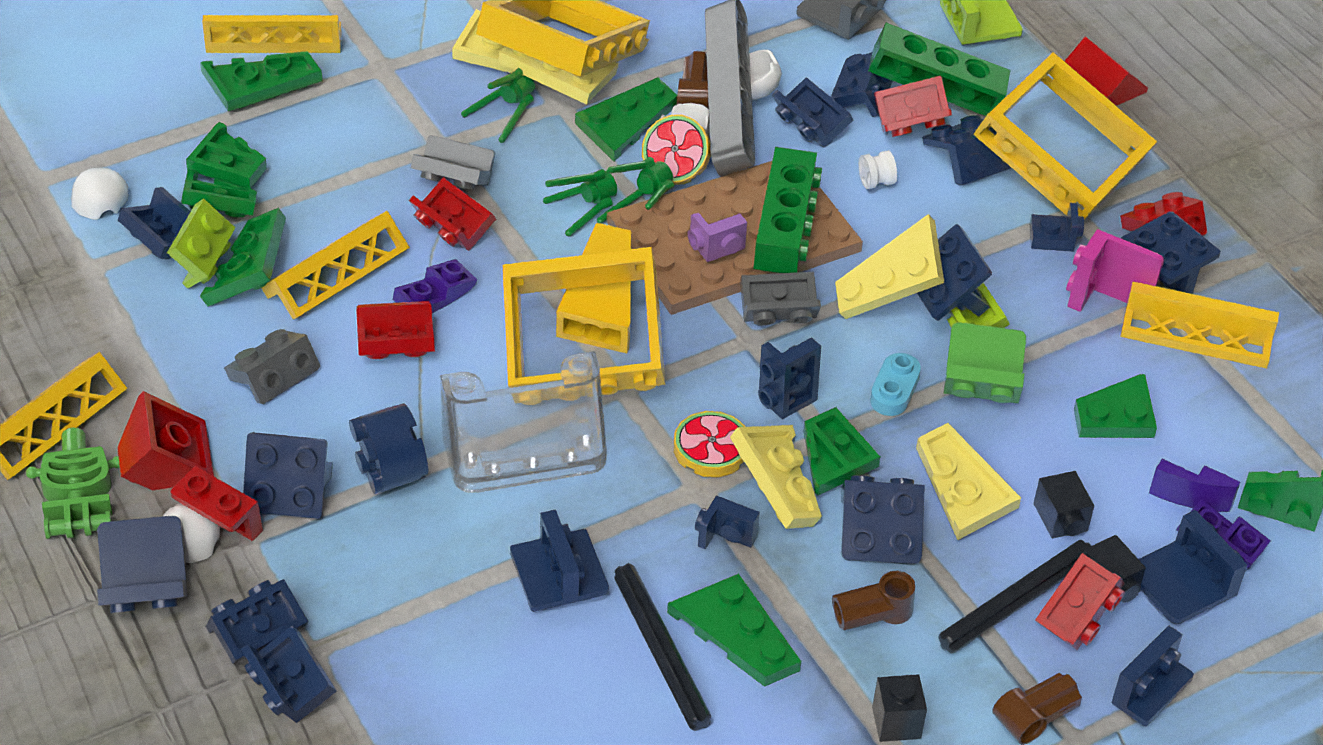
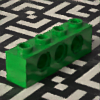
M887 22L874 45L868 72L902 85L941 76L947 102L987 116L1006 97L1011 71Z
M775 147L756 239L753 269L776 273H797L799 261L806 262L809 240L803 238L804 236L811 237L814 215H808V212L815 213L818 191H812V188L819 189L822 168L816 167L817 152Z

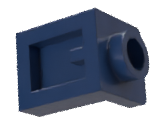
M1077 203L1069 204L1067 217L1031 214L1029 224L1031 249L1073 252L1076 238H1082L1084 232V217L1078 216Z
M716 495L709 508H702L696 519L695 530L699 531L698 547L706 549L716 534L727 541L751 548L758 537L760 512Z

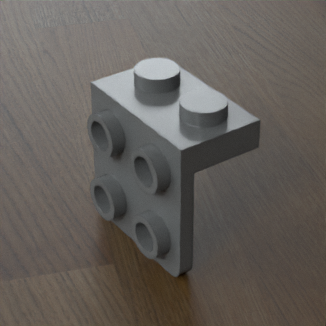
M804 0L797 6L796 14L849 40L883 8L886 0Z

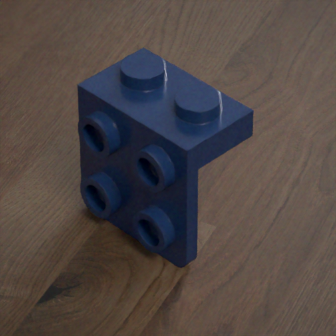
M980 115L961 118V124L955 126L940 125L931 129V134L922 137L924 145L949 150L956 184L964 185L1011 168L973 135L984 120L981 119ZM990 127L989 130L996 135L997 132Z
M851 476V480H845L841 487V503H843L842 557L847 561L910 565L919 563L922 558L925 485L914 484L913 479L892 478L890 483L875 482V478L871 476Z
M1196 510L1183 515L1174 542L1139 558L1140 562L1146 567L1141 590L1173 624H1180L1236 596L1247 568V564L1239 552L1232 549L1217 533L1215 527L1207 522Z
M172 515L103 522L98 526L97 534L102 589H97L98 606L109 605L110 613L135 611V602L152 601V609L178 606L177 598L188 597L182 523L179 517Z

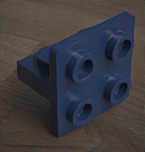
M1171 211L1121 237L1123 240L1160 254L1164 258V263L1159 280L1171 290L1190 294L1194 292L1200 268L1218 259L1221 252Z
M955 224L938 239L944 283L917 293L932 318L940 321L956 306L962 311L967 308L977 316H981L990 308L978 287L992 275V271L960 225Z
M250 432L246 440L243 493L258 501L260 513L319 519L323 515L325 485L332 478L333 462H326L327 440Z
M556 509L540 513V539L510 546L512 561L530 610L533 612L604 596L609 593L608 582L588 531L586 529L570 531L568 524H561Z

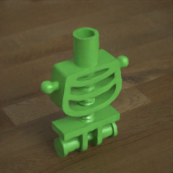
M68 428L61 435L62 451L44 453L41 468L31 466L26 470L28 478L40 477L43 495L48 500L42 502L46 539H51V536L65 534L67 539L74 538V530L84 529L85 536H91L92 531H97L101 523L112 521L111 516H113L110 496L107 494L112 486L109 469L120 468L119 457L115 456L111 460H106L101 446L86 448V436L82 429Z

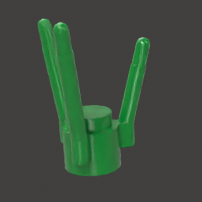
M517 68L511 74L490 82L487 85L488 89L500 88L461 112L462 117H467L500 96L508 103H520L498 139L500 143L505 142L526 107L534 101L531 95L535 89L534 80L524 76L520 68Z
M648 157L640 162L608 167L607 172L610 174L642 169L637 178L639 189L599 216L597 222H605L608 212L627 207L644 194L653 195L645 205V208L650 210L668 190L674 187L673 173L670 167L661 161L654 162L652 157Z
M600 169L593 173L556 178L545 182L547 187L576 183L582 184L543 198L544 204L581 194L586 202L597 204L565 231L566 236H571L603 209L613 205L611 198L617 195V184L612 174L604 169Z

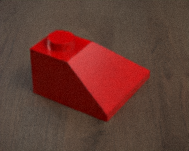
M143 391L137 398L117 447L121 477L154 491L173 488L194 466L214 476L205 420Z

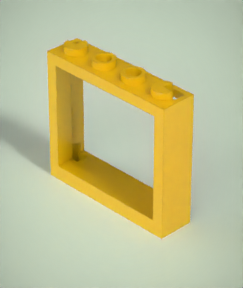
M488 0L482 3L476 34L582 77L642 52L649 41L646 35L650 20L600 0ZM550 17L597 37L584 41L537 21Z
M1054 52L987 114L973 134L1065 215L1068 213L1070 203L1078 202L1082 205L1084 209L1081 210L1078 207V216H1083L1084 220L1143 160L1157 143L1153 137ZM1040 81L1129 156L1094 193L1005 116ZM990 127L997 132L996 135L989 130Z
M652 247L502 265L508 387L514 402L533 404L547 398L574 399L582 394L591 393L611 395L618 390L635 388L636 390L647 391L656 386L666 385L657 271ZM636 280L645 281L651 362L525 377L521 294Z

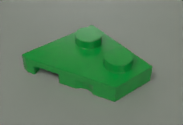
M218 122L186 158L187 170L193 169L199 171L201 175L215 179L220 178L232 184L250 189L267 169L266 158L257 150L251 149L248 143L240 136L235 139L227 133V126L221 122Z
M187 170L181 200L182 204H186L189 208L193 209L196 203L205 199L216 210L224 211L226 215L231 217L253 216L257 195L256 190L235 185L220 178L214 179V184L198 180L199 171Z
M1145 374L1136 375L1080 397L1075 401L1074 414L1079 438L1155 437L1157 425Z
M837 407L804 421V439L814 492L817 495L842 485L845 480H851V476H861L879 467L881 456Z
M1323 470L1320 477H1299L1298 471H1282L1280 473H1270L1268 471L1249 472L1238 508L1315 532L1323 510Z

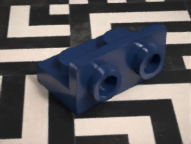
M811 337L798 345L790 347L783 353L770 342L761 345L758 396L761 403L767 409H771L782 420L818 400L821 345Z
M284 579L274 584H271L269 580L261 582L247 592L249 597L235 603L233 599H229L211 610L213 616L210 617L205 627L209 634L215 632L233 664L246 658L241 650L245 645L249 644L259 651L289 627L293 626L298 630L309 622Z
M1170 625L1120 673L1111 702L1142 726H1148L1192 681L1194 676L1191 670L1179 663L1181 653L1178 652V648L1183 634Z

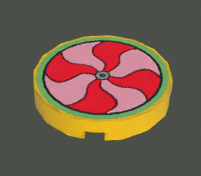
M668 115L657 120L647 130L642 142V158L645 160L648 157H652L654 162L661 161L666 163L673 173L674 185L686 184L706 169L711 158L710 139L705 129L696 120L684 115Z
M703 411L691 414L679 423L674 432L673 452L678 462L684 468L687 465L689 468L694 469V473L703 477H722L733 474L740 469V464L744 461L741 459L730 436L737 427H745V425L734 416L723 412Z

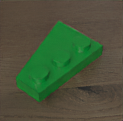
M308 51L267 55L263 61L245 62L244 57L231 59L232 64L213 66V61L200 62L202 74L228 112L323 81L322 70Z
M657 77L575 113V124L615 162L621 156L622 149L628 144L633 146L640 139V133L647 127H651L662 115L666 116L672 111L673 107L677 105V94Z
M279 207L247 221L230 248L234 255L227 263L218 266L214 274L218 280L213 287H205L200 295V298L207 307L247 290L260 289L271 280L286 217Z
M739 573L668 602L667 613L677 621L683 619L695 628V635L705 642L708 640L712 641L727 653L728 660L764 687L800 672V658Z

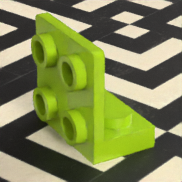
M940 0V6L962 45L1022 35L1023 28L1007 0Z

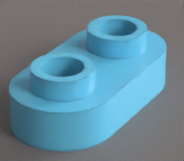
M895 353L889 355L884 360L873 384L870 398L871 406L876 412L886 416H896L907 409L918 384L921 370L920 363L915 357L906 353Z

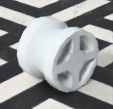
M889 150L882 151L878 156L874 157L870 154L860 156L858 163L859 175L866 189L875 188L879 183H883L886 186L896 183V162Z

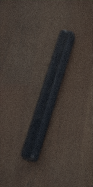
M1083 540L1076 541L940 632L938 639L941 643V648L951 654L957 652L1062 581L1084 549L1090 547L1091 544L1089 542L1085 543Z
M630 563L618 566L615 569L614 579L689 728L697 731L708 727L711 714L635 566Z

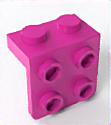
M1097 229L1086 246L1081 244L1074 256L1073 265L1077 266V270L1073 271L1067 283L1066 290L1071 292L1067 307L1081 312L1094 290L1127 303L1132 282L1157 286L1164 258L1158 253Z

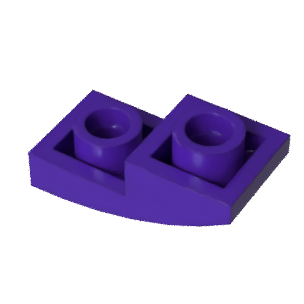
M457 259L427 267L425 278L394 288L392 300L395 303L430 301L432 313L471 290L476 285L477 278Z
M1162 458L1155 469L1149 494L1189 508H1194L1202 499L1217 512H1230L1241 482L1205 465L1197 475Z
M1202 499L1191 510V512L1196 510L1207 522L1215 527L1217 533L1227 544L1239 552L1248 569L1271 542L1270 539L1239 516L1234 523H1231Z

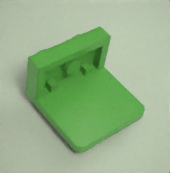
M960 322L953 324L943 394H951L961 398L988 399L998 403L1011 402L1019 404L1025 375L1022 372L1026 334L1021 330Z

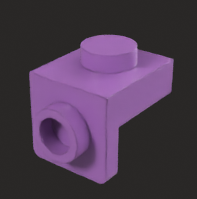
M700 213L692 214L690 230H688L689 243L694 250L700 252L707 262L734 254L745 249L747 221L741 214H737L708 225Z

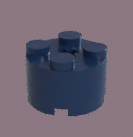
M405 403L349 420L352 437L355 442H359L361 449L355 452L358 468L361 474L367 473L369 485L374 494L425 478V475H428V461L422 438L417 439L412 427L417 426Z

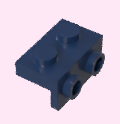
M872 52L863 55L854 54L846 58L831 98L843 108L865 103L872 117L879 116L874 92L889 89L893 81L868 72Z
M807 77L786 96L778 90L772 94L778 105L775 108L777 114L788 124L793 121L797 125L796 128L807 141L811 142L814 139L823 148L854 121L846 109Z
M157 187L154 189L150 205L121 208L117 221L129 230L133 237L139 239L148 247L153 255L160 259H171L172 257L167 252L191 211L163 187Z
M293 626L289 627L259 652L249 644L241 649L249 662L244 666L245 670L256 684L264 686L267 693L263 695V699L277 716L284 713L294 722L298 723L337 692L303 636Z

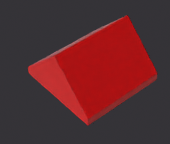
M1086 36L1064 61L1115 106L1147 93L1148 87Z

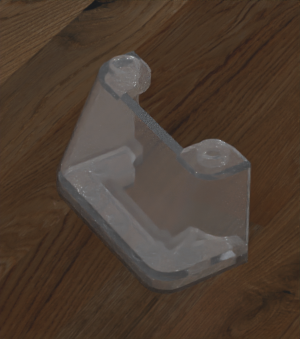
M595 351L574 354L564 359L561 364L562 380L485 392L482 380L473 373L456 372L440 375L442 438L456 487L464 492L478 493L593 474L604 468L607 461V445L600 367Z

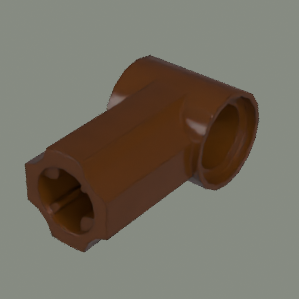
M693 51L690 56L685 57L683 76L679 78L677 105L694 103L709 109L707 55L705 52Z
M898 570L885 573L877 584L832 595V606L839 628L845 631L882 620L890 624H902L908 621L913 613L916 588L914 579L905 572Z
M1057 673L1026 691H1023L1021 688L1009 690L994 704L992 713L1018 743L1026 745L1038 738L1047 728L1048 723L1079 707L1082 696L1079 693L1077 683L1069 674L1062 675Z

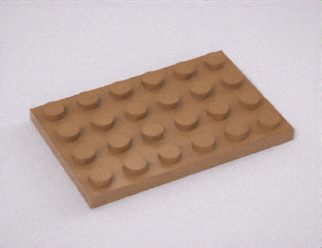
M772 161L665 194L650 210L645 208L646 203L649 201L646 200L607 213V224L609 226L631 230V249L652 247L657 271L658 296L671 315L741 292V275L778 274L776 272L753 269L756 239ZM820 187L819 189L812 188V191H818L815 213L808 212V215H814L811 237L804 236L803 238L809 240L806 262L799 261L797 273L862 251L863 241ZM700 213L709 225L741 214L747 221L745 249L707 262L700 252L694 250L689 243L688 230H690L691 215Z

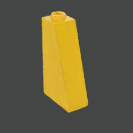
M596 223L582 255L631 249V230ZM631 281L566 289L556 311V337L627 354L630 344Z

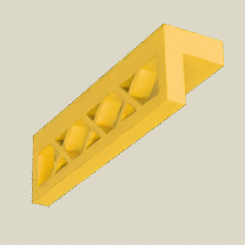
M203 15L202 19L206 53H294L305 51L309 53H340L342 31L338 15Z
M387 210L273 278L261 289L268 299L278 295L292 319H295L410 247ZM386 229L396 246L389 252L375 248L377 234ZM367 239H369L368 246L361 244ZM351 249L366 252L363 268L359 269L347 265ZM374 255L379 256L378 259L373 261ZM341 256L340 263L333 261ZM323 266L338 270L336 285L328 286L318 283ZM345 272L352 274L345 278ZM312 274L311 280L304 279L305 277ZM296 283L310 287L307 303L298 307L287 289ZM317 290L324 291L320 295L316 296Z
M1132 282L1120 337L1267 369L1279 312ZM1131 320L1146 321L1151 327L1143 329L1130 326ZM1169 329H1183L1188 335L1184 337L1175 336ZM1210 335L1220 337L1224 343L1220 345L1213 344L1205 337ZM1248 343L1262 346V353L1247 351L1242 345Z
M100 351L84 360L0 423V446L6 441L23 443L21 460L13 466L10 465L0 452V471L7 480L59 442L63 431L68 428H77L127 389L126 385ZM99 371L113 388L106 395L90 393L91 377ZM82 385V392L75 391L76 388ZM69 396L81 399L80 415L76 418L61 415L62 399ZM89 400L97 401L88 408ZM54 406L53 414L45 413L47 410ZM35 419L52 421L50 438L47 440L31 438L33 421ZM60 422L68 423L59 430ZM24 429V436L16 435L18 432ZM31 445H37V446H38L37 448H35L33 451L30 452V446H31Z

